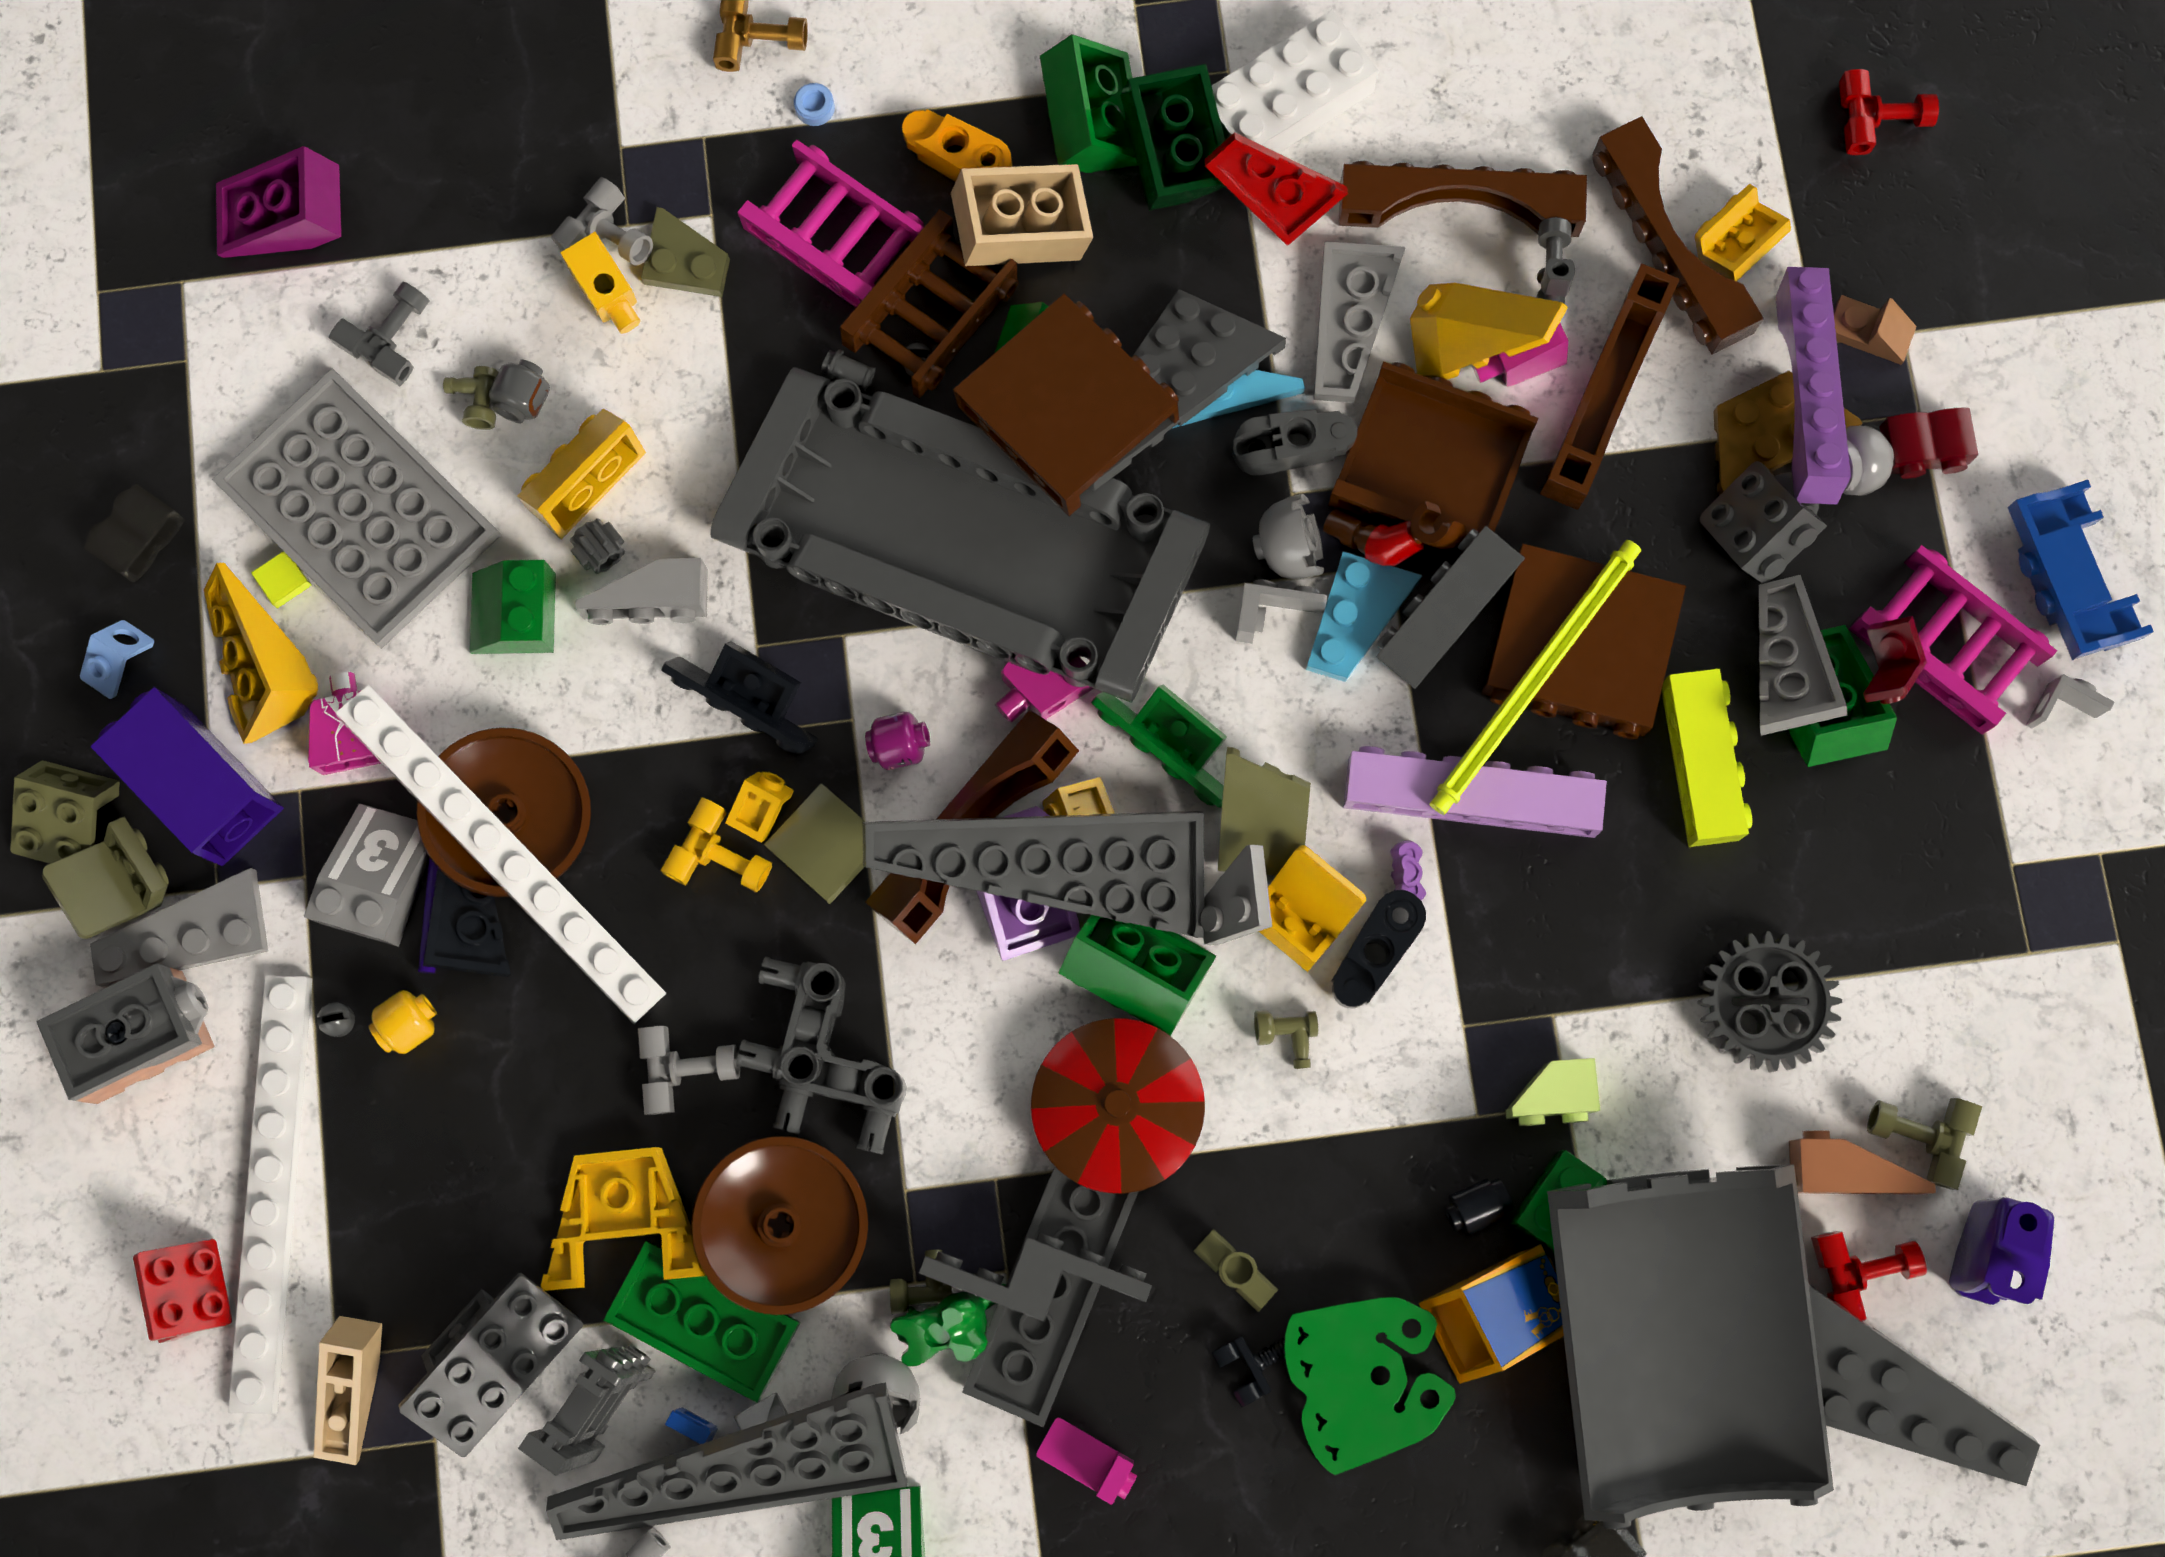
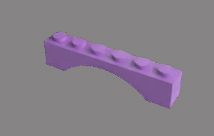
M1787 267L1775 298L1778 330L1783 335L1788 347L1794 383L1795 425L1791 467L1794 497L1800 503L1838 504L1851 478L1829 268Z

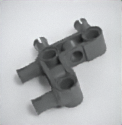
M766 956L762 967L766 970L778 972V974L760 970L759 983L794 990L795 995H797L784 1045H781L778 1049L744 1039L739 1050L754 1054L756 1057L738 1054L736 1066L773 1074V1079L779 1082V1089L783 1090L775 1124H773L772 1128L800 1134V1126L808 1097H813V1094L838 1099L862 1105L863 1110H866L856 1148L869 1152L872 1136L874 1135L870 1152L883 1155L891 1117H896L899 1114L902 1101L906 1096L907 1086L905 1080L895 1070L877 1062L864 1059L861 1063L835 1057V1054L832 1053L829 1043L836 1017H840L842 1013L846 988L843 976L833 966L827 963L811 961L803 962L800 966ZM823 974L833 975L835 979L833 990L826 995L816 994L814 990L816 979ZM800 1057H810L813 1063L811 1074L807 1078L796 1079L792 1073L794 1062ZM883 1077H892L897 1084L895 1094L886 1100L879 1099L875 1094L877 1081Z

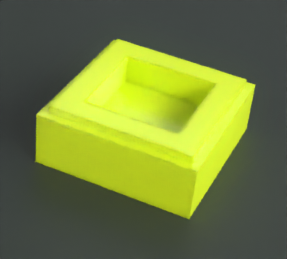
M284 551L251 572L272 605L277 609L312 586L301 568Z

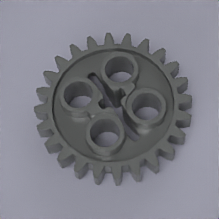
M1766 931L1761 935L1760 943H1758L1756 937L1751 933L1744 936V947L1737 940L1728 944L1731 955L1722 950L1714 955L1721 966L1710 964L1705 967L1704 970L1713 980L1699 983L1698 987L1709 992V997L1698 1000L1697 1004L1709 1007L1710 1013L1703 1016L1700 1021L1703 1023H1714L1715 1028L1708 1034V1038L1712 1039L1721 1036L1724 1039L1719 1048L1720 1053L1732 1048L1736 1050L1734 1063H1741L1747 1057H1750V1070L1759 1069L1763 1061H1765L1769 1073L1778 1071L1780 1061L1786 1070L1796 1068L1795 1057L1803 1064L1812 1061L1808 1048L1816 1053H1821L1825 1050L1819 1038L1831 1039L1835 1037L1836 1034L1827 1027V1023L1841 1021V1017L1830 1010L1832 1006L1843 1002L1841 998L1830 996L1829 990L1836 988L1840 984L1839 981L1825 980L1824 975L1832 967L1831 965H1824L1818 968L1815 962L1819 958V951H1815L1807 956L1803 954L1806 941L1801 940L1790 947L1789 934L1785 933L1779 936L1776 943H1774L1771 932ZM1741 970H1747L1754 976L1756 983L1753 991L1745 990L1739 984L1738 975ZM1784 970H1790L1796 975L1798 979L1796 991H1791L1783 985L1781 978ZM1766 995L1772 1000L1805 998L1807 1005L1782 1004L1772 1009L1768 1004L1736 1006L1732 1004V998L1756 1000ZM1743 1012L1750 1013L1757 1020L1758 1026L1754 1035L1745 1032L1741 1027L1740 1019ZM1787 1012L1793 1013L1800 1020L1801 1026L1797 1035L1790 1033L1785 1028L1784 1016Z

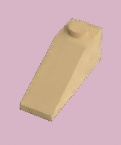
M339 1316L319 1342L313 1458L357 1465L359 1462L380 1363L382 1323Z

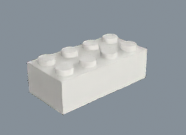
M1332 9L1212 85L1224 138L1226 140L1235 132L1280 153L1372 95L1375 90L1379 70Z

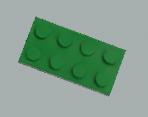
M645 1241L603 1320L756 1403L760 1402L801 1323L787 1314H763L740 1307L719 1293L706 1276L664 1280L662 1248L650 1241Z

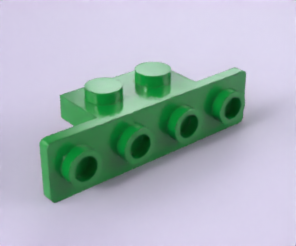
M1164 684L1158 686L1138 714L1133 712L1115 696L1105 692L1093 698L1091 703L1099 709L1097 713L1102 720L1111 726H1120L1131 735L1129 740L1136 748L1145 753L1151 752L1163 762L1161 764L1162 768L1172 777L1179 780L1183 778L1195 788L1194 794L1202 802L1209 806L1216 805L1219 808L1222 807L1224 785L1203 768L1227 738L1224 733Z

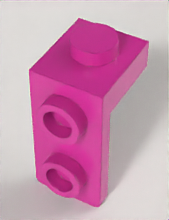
M1060 1417L1054 1420L1037 1451L1039 1459L1096 1491V1496L1110 1505L1113 1504L1117 1496L1125 1500L1137 1478L1136 1474L1130 1472L1134 1465V1460Z

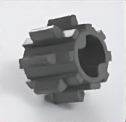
M598 518L594 521L586 522L570 538V542L574 546L571 549L572 554L586 571L591 568L595 574L603 571L606 572L617 564L625 554V550L621 546L625 541L621 538L620 534L610 522L604 524Z

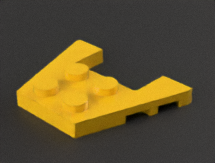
M651 1147L574 1156L560 1209L563 1211L558 1235L556 1239L552 1240L550 1247L554 1248L548 1273L543 1274L541 1288L544 1291L585 1288L583 1244L585 1241L660 1234L662 1237L664 1280L705 1276L696 1259L691 1238V1225L662 1148Z

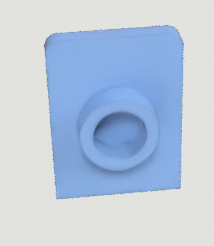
M121 620L92 634L82 665L80 679L107 698L112 699L116 697L126 661L152 648L154 639L125 620ZM125 634L133 637L137 643L133 645L122 644L116 641L113 636Z

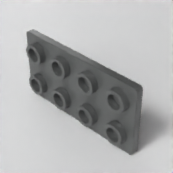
M518 1273L495 1299L481 1289L421 1355L427 1374L398 1405L399 1411L460 1457H466L583 1327V1322L578 1316L522 1273Z

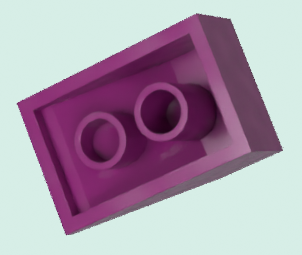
M302 146L217 182V255L222 258L305 250L340 238L339 164Z

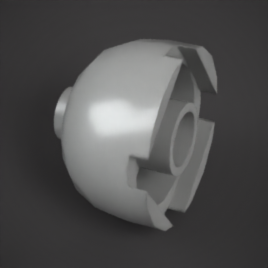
M1304 493L1287 497L1270 506L1260 519L1259 534L1253 536V545L1257 558L1259 560L1266 559L1272 571L1288 579H1304L1321 575L1324 572L1323 567L1316 566L1317 560L1324 559L1315 515L1314 513L1306 515L1302 505L1310 503Z
M883 1353L865 1355L850 1361L836 1377L831 1399L886 1382L896 1428L900 1427V1434L908 1432L917 1423L919 1415V1386L911 1369L898 1359Z

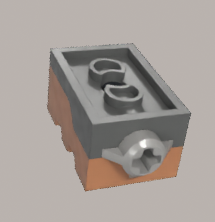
M158 963L36 1021L68 1100L99 1104L124 1092L126 1087L138 1081L148 1080L163 1073L165 1068L177 1062L187 1061L215 1047L204 1023L208 1004L200 988L193 983L187 982L183 971Z

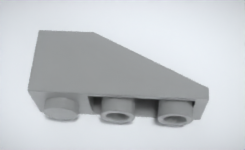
M660 558L576 600L575 609L584 619H588L589 623L596 625H607L613 623V619L629 618L630 622L637 624H649L654 622V618L670 617L671 621L678 623L694 622L695 617H707L708 569L701 558Z

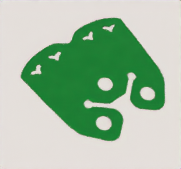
M1383 1297L1292 1314L1285 1333L1284 1349L1287 1370L1293 1384L1307 1396L1301 1420L1308 1444L1319 1463L1334 1475L1340 1474L1423 1440L1438 1428L1452 1407L1456 1397L1455 1389L1437 1375L1425 1373L1416 1378L1404 1403L1405 1410L1400 1413L1396 1412L1394 1405L1399 1402L1408 1382L1402 1356L1384 1343L1376 1341V1335L1383 1332L1387 1335V1339L1408 1353L1419 1354L1428 1348L1437 1328L1435 1316L1429 1311L1398 1297ZM1408 1319H1415L1421 1325L1419 1335L1414 1338H1408L1402 1332V1325ZM1302 1327L1303 1331L1309 1336L1299 1345L1297 1342L1301 1334L1298 1329ZM1301 1360L1307 1364H1312L1308 1377H1305V1367L1300 1364ZM1377 1366H1384L1390 1372L1389 1380L1383 1385H1377L1371 1380V1372ZM1432 1389L1438 1393L1439 1403L1436 1407L1428 1409L1422 1406L1420 1397L1424 1391ZM1317 1413L1327 1420V1423L1322 1426L1321 1431H1318L1319 1421L1316 1419ZM1326 1445L1332 1448H1339L1335 1461L1332 1458V1453L1325 1449Z

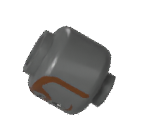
M523 359L520 360L519 364L507 363L502 365L489 390V398L494 404L493 410L505 419L519 424L523 423L524 419L531 420L536 418L550 391L549 383L541 376L543 373L542 368Z

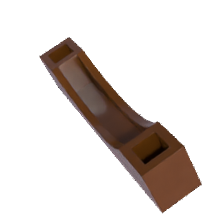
M1641 116L1600 136L1592 154L1593 164L1598 174L1607 178L1612 187L1613 198L1617 206L1621 210H1626L1632 220V228L1636 238L1640 243H1645L1651 252L1654 268L1680 279L1674 291L1673 299L1677 307L1688 314L1693 323V332L1698 342L1706 345L1711 355L1753 335L1764 320V317L1744 284L1724 277L1705 265L1685 246L1674 231L1664 210L1659 188V164L1662 148Z
M1356 161L1352 164L1343 165L1340 183L1347 186L1348 194L1339 201L1338 226L1379 228L1395 216L1413 208L1442 202L1479 204L1502 211L1523 222L1536 234H1538L1539 224L1543 220L1557 217L1566 219L1571 223V237H1579L1586 222L1587 175H1576L1569 170H1559L1553 173H1535L1532 169L1520 168L1511 172L1495 171L1493 168L1486 166L1467 170L1454 169L1450 165L1443 164L1433 166L1432 168L1414 167L1409 163L1380 166L1368 161Z
M1641 263L1540 495L1576 510L1580 508L1589 492L1620 413L1680 280L1679 278Z
M1029 710L936 819L996 818L1014 802L1034 790L1053 783L1079 750L1057 726ZM890 873L865 903L889 925L916 944L943 913L950 885Z

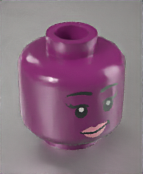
M900 712L876 718L871 725V730L865 733V742L871 761L879 763L885 770H893L920 763L924 757L925 747L930 746V734L925 722L918 723L915 716L910 712Z

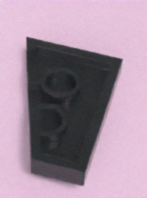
M437 868L423 966L509 977L511 973L508 960L506 959L501 922L498 919L494 896L482 895L463 888Z

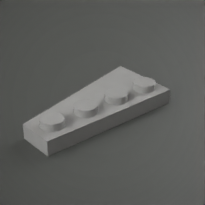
M1325 241L1313 400L1354 403L1405 247Z
M1801 575L1760 584L1759 662L1761 736L1847 716V705Z
M252 868L242 871L91 943L95 984L101 987L112 985L156 963L177 970H184L268 952L257 871Z

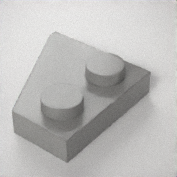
M1245 846L1204 897V909L1201 913L1204 945H1219L1272 927L1263 846Z

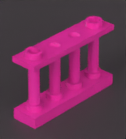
M796 139L792 144L796 161L799 164L798 168L767 206L762 205L758 208L747 200L738 211L740 221L744 230L854 307H857L875 286V281L908 240L912 242L924 228V223L910 211L901 212L830 163L828 156L815 145L807 147ZM814 174L831 186V188L798 228L793 227L790 230L780 223L779 216ZM847 197L863 209L830 251L825 249L821 252L811 245V238L840 201ZM877 218L893 229L894 233L862 273L856 272L854 275L843 267L844 263L842 261Z
M1921 545L1904 562L1915 572L1882 611H1876L1870 606L1856 619L1848 630L1872 648L1867 633L1869 626L1875 623L1898 619L1927 582L1932 584L1948 598L1918 633L1927 663L1915 682L1983 735L1997 726L2007 714L1998 707L1997 700L2025 665L2030 661L2038 667L2052 658L2057 650L2049 644L2048 638L2042 632L2025 626L1948 566V562L1943 555ZM1962 608L1982 624L1949 664H1943L1930 653L1929 647ZM1996 634L2014 648L2015 652L1983 690H1977L1964 680L1963 673Z

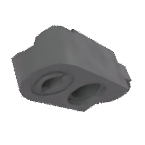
M1316 409L1254 417L1246 420L1238 429L1233 442V459L1243 472L1260 476L1331 462L1334 457L1346 455V452L1354 445L1357 438V425L1350 416L1342 414L1340 411L1317 413ZM1292 434H1302L1308 439V443L1296 446L1288 440V437ZM1254 444L1264 448V450L1249 453V449Z

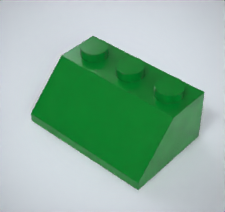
M1071 34L1041 54L1039 57L1058 165L1078 164L1079 171L1084 173L1138 165L1120 96L1128 79L1132 78L1128 53Z
M1091 915L1076 935L1058 973L1071 980L1074 984L1108 1001L1114 1007L1122 1009L1171 1036L1212 966L1216 955L1174 932H1166L1151 927Z

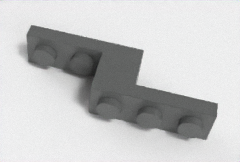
M1040 1232L1037 1240L1027 1237L1009 1287L1001 1285L1004 1276L979 1267L977 1275L960 1269L963 1260L939 1251L935 1259L925 1256L919 1274L1043 1322L1048 1314L1063 1271L1144 1302L1147 1301L1152 1285L1144 1282L1147 1273L1123 1264L1120 1271L1116 1272L1103 1267L1105 1257L1084 1249H1080L1077 1257L1061 1250L1064 1244L1063 1241Z

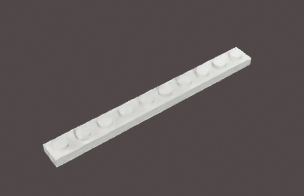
M369 685L336 712L338 719L633 1024L666 995V992Z
M265 976L228 1413H278L313 980L310 977Z

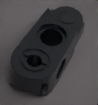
M1394 890L1385 894L1378 901L1331 980L1333 982L1332 994L1339 1005L1354 1009L1363 1004L1367 1005L1422 931L1426 922V910L1422 901L1415 894L1406 890ZM1396 908H1403L1407 911L1408 920L1405 923L1399 924L1393 920L1392 913ZM1370 943L1381 945L1386 952L1385 962L1380 964L1369 962L1364 954L1365 946Z

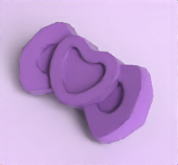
M1402 841L1395 844L1390 851L1393 858L1392 867L1394 871L1391 872V877L1395 884L1394 890H1406L1422 900L1426 896V891L1420 883L1423 871L1418 862L1423 851L1413 841Z

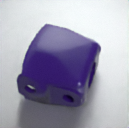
M2009 1197L1976 1201L1970 1209L1955 1253L1949 1279L1950 1286L1962 1297L1989 1305L1997 1304L2000 1299H2008L2021 1304H2030L2035 1299L2042 1300L2050 1268L2054 1230L2053 1213L2033 1202H2022ZM2014 1271L2018 1272L2022 1278L2021 1285L2016 1289L2010 1287Z

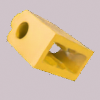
M596 232L591 233L560 252L571 275L603 323L612 320L620 334L627 333L640 324L641 320L632 307L637 303L635 295ZM612 290L610 293L604 294L606 291Z

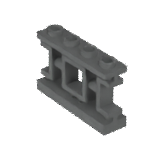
M628 1345L627 1348L620 1346L584 1352L579 1361L589 1367V1370L578 1376L575 1381L578 1383L555 1418L552 1421H548L543 1429L529 1432L518 1449L555 1476L595 1462L605 1448V1445L595 1438L598 1435L604 1434L609 1427L606 1424L629 1390L634 1389L638 1382L652 1378L656 1371L647 1365L651 1359L632 1345Z

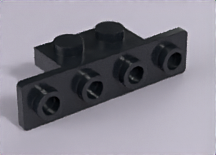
M732 641L724 645L711 674L682 657H676L664 662L661 668L662 672L671 676V681L676 686L698 692L706 697V702L710 706L721 711H730L740 717L741 723L747 728L757 732H765L775 738L777 745L786 751L803 753L814 747L818 740L816 736L784 718L801 682Z

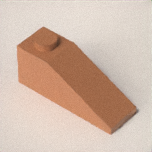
M1802 1131L1803 1139L1789 1141L1790 1165L1794 1164L1798 1194L1923 1195L1936 1193L1934 1183L1845 1139H1830V1131Z

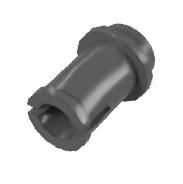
M830 349L821 368V372L827 374V379L851 380L864 392H867L876 372L875 367H870L845 356L844 350L838 349L837 352Z

